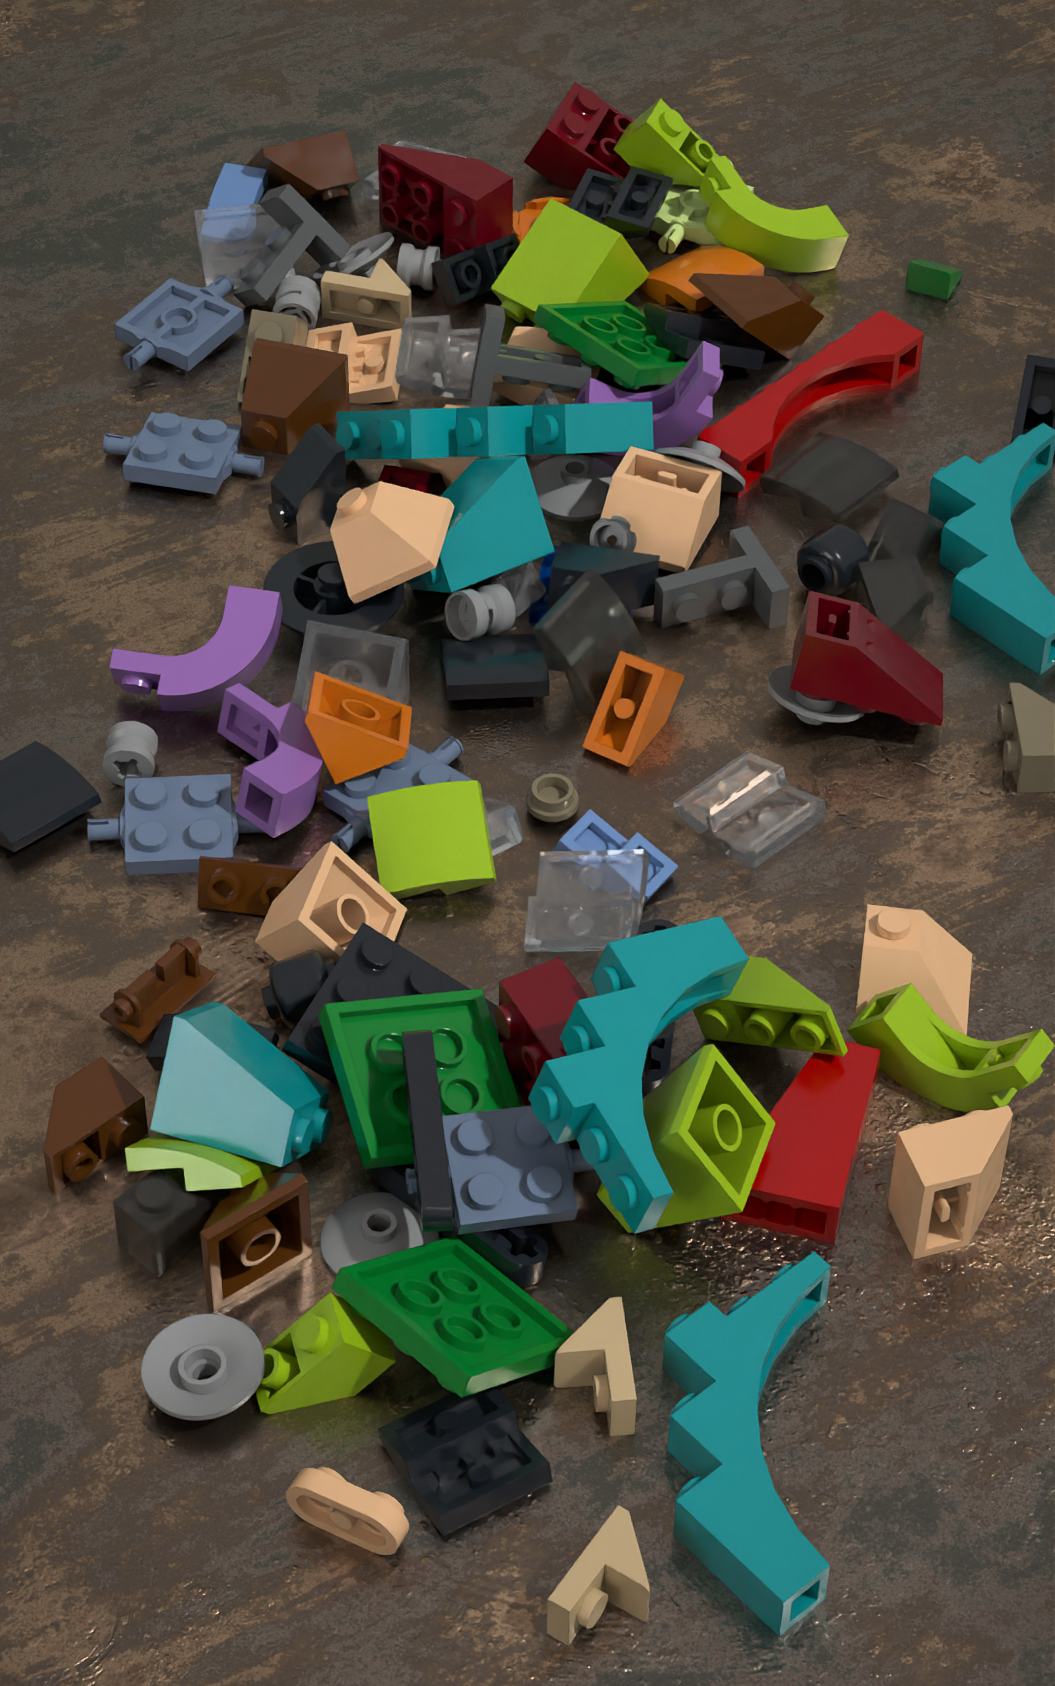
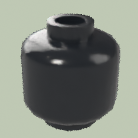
M842 524L828 525L805 541L798 550L797 572L803 585L810 591L834 597L844 594L868 572L870 566L868 547L863 537L853 529Z
M308 950L273 963L269 968L268 975L270 985L261 988L263 1001L270 1018L273 1020L282 1017L286 1026L294 1030L336 965L335 958L325 959L324 955L319 951Z

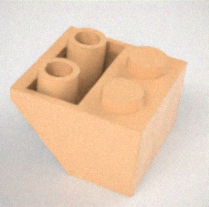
M630 446L612 476L601 518L611 519L612 516L625 518L631 524V532L636 534L637 544L634 552L659 555V568L675 573L687 571L719 516L722 471ZM611 535L609 537L610 544H616V536Z
M1009 1105L986 1111L975 1110L962 1117L933 1124L922 1123L897 1133L887 1206L913 1260L969 1245L1000 1188L1013 1117Z

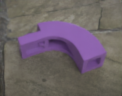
M702 341L680 374L668 385L651 392H626L590 377L572 404L652 401L654 450L647 451L655 452L659 448L677 447L697 435L713 418V395L717 392L723 378V370L720 369V348ZM627 451L600 453L616 456H625Z
M229 585L220 627L204 646L191 653L178 656H164L113 649L109 669L115 684L121 685L120 687L123 690L134 694L145 695L150 694L152 689L158 690L157 697L163 711H190L222 702L225 689L238 683L247 686L259 674L272 654L278 638L283 613L280 592Z
M241 683L225 689L217 732L259 761L243 769L235 812L275 838L297 826L310 813L316 797L323 758L305 723L306 713L293 702L276 708Z

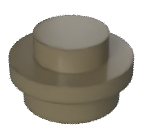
M548 773L534 780L526 794V806L528 811L537 819L547 822H559L575 814L579 806V795L569 778L557 773Z

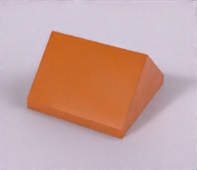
M315 671L311 679L305 723L335 784L405 758L409 746L412 707Z

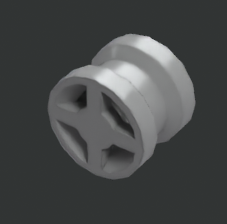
M402 243L398 255L396 274L408 288L415 285L421 286L427 292H434L436 290L437 280L431 263L440 260L439 247L429 246L425 250L415 249L412 244Z
M123 721L112 726L106 736V751L102 759V772L106 778L114 784L125 787L126 778L152 777L155 769L154 757L159 744L158 736L154 730L146 724L137 721Z

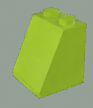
M550 198L491 289L501 300L502 304L500 306L504 307L506 315L521 323L525 318L533 322L539 304L624 301L645 282L649 272L621 233ZM537 324L534 325V327L542 328Z
M705 1045L643 1098V1116L652 1148L674 1192L655 1228L743 1212L776 1124L715 1045ZM602 1182L597 1196L628 1233H632L633 1231L622 1213L618 1212L612 1205L609 1192Z

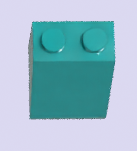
M525 456L478 458L448 487L440 497L450 499L455 507L437 566L433 570L406 581V583L410 585L412 590L452 593L555 552Z
M212 1001L178 1014L173 1018L150 1130L283 1167L317 1148L318 1144L325 1142L332 1123V1111L326 1109L330 1091L226 1005Z

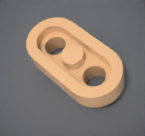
M318 1467L317 1469L304 1468L300 1470L286 1491V1500L289 1506L303 1520L380 1555L394 1554L409 1531V1522L404 1515V1509L394 1497L379 1491L372 1493L351 1484L339 1473L327 1467Z

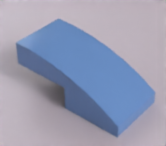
M230 163L224 164L206 211L200 235L202 243L244 249L256 225L255 208L268 184L267 169Z
M591 809L559 840L553 850L569 864L596 882L619 894L646 903L678 868L676 863L637 832L628 841Z

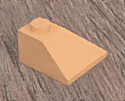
M381 481L364 489L354 488L340 498L330 532L348 596L354 604L436 568L455 507L450 499Z
M331 841L316 853L271 903L255 942L276 961L308 950H317L324 955L325 959L334 957L336 962H338L363 922L395 941L407 908Z
M867 904L855 1019L874 995L912 983L931 1009L946 1024L967 1036L972 953L923 910Z

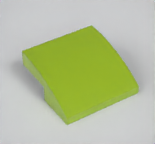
M477 780L419 785L367 797L379 883L397 900L435 889H440L446 895L497 882L481 784Z
M159 1132L125 1148L128 1172L183 1168L186 1191L242 1188L279 1168L276 1165Z

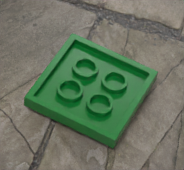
M626 301L539 304L533 318L534 323L548 331L547 336L549 339L558 344L571 346L581 353L580 358L584 362L595 367L605 368L614 374L615 382L629 389L636 390L646 385L664 387L680 374L689 359L677 355L662 343L649 325L645 314Z
M483 989L324 1004L318 1014L364 1169L414 1163L403 1068L402 1032L432 1030L442 1116L521 1107Z
M451 1236L342 1267L339 1269L332 1285V1289L351 1304L352 1310L357 1315L370 1320L393 1340L395 1346L401 1352L414 1357L437 1377L441 1386L458 1394L461 1398L555 1366L556 1351L574 1333L573 1330L457 1236Z

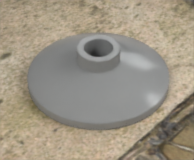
M380 233L352 245L342 260L320 266L313 274L315 282L321 283L325 271L370 278L374 270L373 265L379 258L383 257L394 242L392 233Z
M694 441L692 448L667 447L655 450V453L722 471V492L736 493L744 490L746 484L744 478L733 467L719 458L721 449L713 444L704 441Z
M562 455L540 463L530 474L544 514L565 521H587L601 517L612 476L616 470L606 462L594 457Z
M792 665L776 668L769 675L767 687L772 697L781 705L796 713V716L803 722L812 725H821L825 722H850L861 718L865 714V712L854 709L848 703L828 698L821 701L812 700L800 694L799 691L791 690Z
M368 1193L344 1202L330 1214L321 1233V1253L326 1266L336 1277L339 1269L342 1267L439 1240L438 1231L422 1232L420 1215L392 1193ZM374 1230H385V1231L376 1232V1231H374Z
M220 1314L193 1315L170 1324L151 1341L142 1359L141 1378L147 1396L163 1412L185 1420L214 1419L236 1410L254 1394L264 1374V1353L256 1334L243 1322ZM203 1376H212L208 1379L199 1380Z

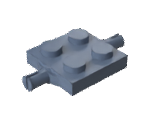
M222 274L208 287L201 288L188 286L170 278L114 324L115 339L134 347L123 356V361L128 369L131 370L133 367V371H137L149 359L157 357L186 371H190L244 325L243 309L222 299L229 292L233 291L234 284L228 276L225 278V275Z
M151 412L141 432L136 436L126 437L106 433L103 440L104 453L127 456L123 463L124 480L217 494L222 482L231 474H234V472L261 477L265 462L263 456L258 457L237 453L243 442L242 426L226 424L215 419L200 420L180 417L177 414L168 412Z
M448 736L432 752L422 751L409 743L405 758L339 784L331 783L323 790L324 806L343 816L348 822L341 830L331 836V841L346 854L363 837L373 839L367 797L419 785L472 780L448 766L455 758L463 754L464 749L458 739L454 740L453 736Z
M231 774L126 778L125 804L120 812V818L87 820L89 841L121 839V845L125 850L126 875L199 872L200 856L234 860V847L239 839V834L263 833L264 831L235 812L236 804L232 799Z
M532 1106L442 1116L452 1206L458 1235L575 1220L578 1208L572 1184L574 1173L593 1171L595 1169L584 1159L580 1148L570 1149L568 1142L556 1144L545 1125L535 1117ZM407 1168L405 1173L408 1193H417L415 1169Z

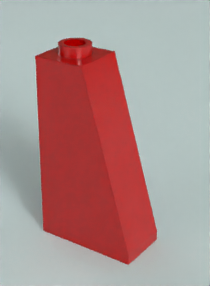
M845 1042L848 1051L844 1056L813 1053L769 1113L776 1124L743 1212L720 1216V1219L835 1244L876 1089L881 1049L863 1046L855 1042Z

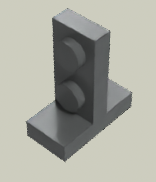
M290 184L267 191L258 203L280 227L265 242V246L268 249L260 259L252 261L240 275V279L243 282L233 295L245 307L267 301L304 251L322 266L342 260L352 247Z
M485 304L468 393L470 407H489L495 374L502 375L504 381L517 385H527L532 380L548 383L549 388L559 392L572 393L576 391V388L583 389L591 377L590 364L584 362L579 356L501 344L505 323L504 307Z
M744 526L730 530L728 560L655 579L654 618L662 629L752 604L768 629L787 624L790 586L750 527Z

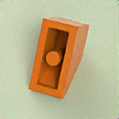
M620 651L582 747L631 767L666 724L685 675L642 657Z

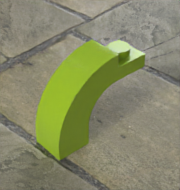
M726 156L710 158L704 178L700 184L699 193L703 201L710 207L704 225L722 244L752 257L765 267L776 270L802 273L836 268L849 235L828 205L801 210L784 209L761 200L749 190Z
M912 983L874 995L847 1029L856 1043L881 1049L879 1068L900 1085L943 1107L967 1113L975 1110L986 1111L1007 1106L1018 1090L1028 1087L1040 1077L1043 1072L1041 1064L1055 1047L1042 1028L1000 1041H983L966 1036L946 1024L931 1009Z

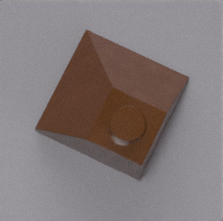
M346 129L262 148L246 165L267 169L268 183L280 187L290 184L302 197L311 199L322 196L324 202H331L349 196L348 190L359 182Z
M694 273L688 280L742 329L788 359L794 356L824 318V315L811 305L816 297L795 280L790 286H787L774 276Z
M257 338L253 346L241 406L243 447L290 455L308 429L318 423L336 439L337 412L350 411L348 355Z
M268 1173L242 1188L234 1189L228 1197L219 1202L200 1232L206 1299L207 1306L213 1313L312 1255L308 1180L301 1173Z

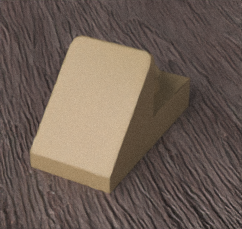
M378 259L370 278L325 271L321 279L322 318L390 330L401 328L402 332H410L412 328L411 290L383 259Z
M622 1297L609 1298L560 1346L555 1354L554 1386L557 1388L593 1386L596 1413L607 1412L610 1436L635 1434L637 1398Z
M619 1505L615 1508L547 1599L546 1633L568 1646L583 1626L590 1629L596 1624L606 1607L607 1601L641 1621L646 1622L648 1620L649 1582L631 1516L625 1508Z

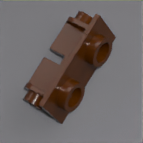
M200 856L197 907L266 916L271 903L303 868Z
M187 937L184 940L176 939L171 943L170 950L156 961L150 970L147 969L126 989H119L114 993V1001L99 1014L100 1018L142 1044L157 1031L163 1014L177 1013L216 978V973L199 963L198 957L202 954V948L195 939Z

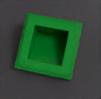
M925 259L911 260L907 268L905 289L948 300L961 279L963 270Z

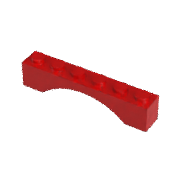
M881 309L867 320L859 322L851 331L835 342L827 344L823 350L807 361L798 364L794 370L784 377L766 386L762 392L743 405H738L720 421L706 427L698 435L697 441H704L720 448L721 454L719 458L733 467L746 482L743 491L730 494L740 498L770 476L771 458L776 444L786 430L805 414L821 405L843 397L868 392L891 391L918 372L921 365L924 333Z

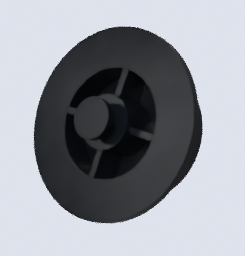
M329 541L306 545L283 556L269 570L264 581L263 590L280 592L283 607L281 625L286 628L288 635L297 645L317 654L345 655L360 651L377 640L384 629V625L397 613L403 602L404 582L354 604L348 596L334 543Z

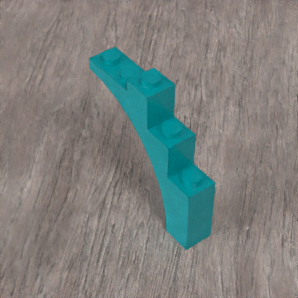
M651 401L337 412L336 441L345 449V460L628 451L630 446L644 450H654L653 408Z
M1045 423L1040 424L1026 434L1019 435L1010 445L994 455L987 456L980 464L964 455L949 466L940 468L933 475L929 488L931 492L928 508L930 515L945 524L940 534L939 564L956 574L951 585L952 600L949 615L1038 675H1041L1055 665V596L1030 570L1016 544L1010 519L1015 506L1029 487L1052 469L1055 451V430Z
M721 916L608 942L590 978L597 996L576 1002L560 1036L567 1056L545 1061L528 1097L535 1117L545 1125L556 1144L575 1139L578 1141L584 1159L593 1166L609 1192L612 1205L618 1212L622 1213L634 1234L655 1228L674 1193L654 1154L643 1116L642 1073L647 1049L668 1025L698 1006L730 995L749 960Z
M812 1252L796 1265L788 1264L781 1268L767 1287L752 1298L745 1296L739 1299L731 1307L727 1315H724L709 1301L693 1314L686 1313L675 1319L664 1335L662 1370L688 1393L687 1396L676 1404L670 1414L667 1451L695 1476L680 1490L675 1499L673 1535L779 1637L826 1599L830 1564L797 1528L774 1488L761 1449L757 1411L759 1399L773 1363L795 1331L827 1301L831 1266L815 1252Z

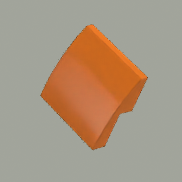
M713 244L702 245L650 271L645 282L638 288L661 305L668 306L678 301L689 310L703 311L715 304L688 281L694 273L764 276V265L752 257L729 247Z

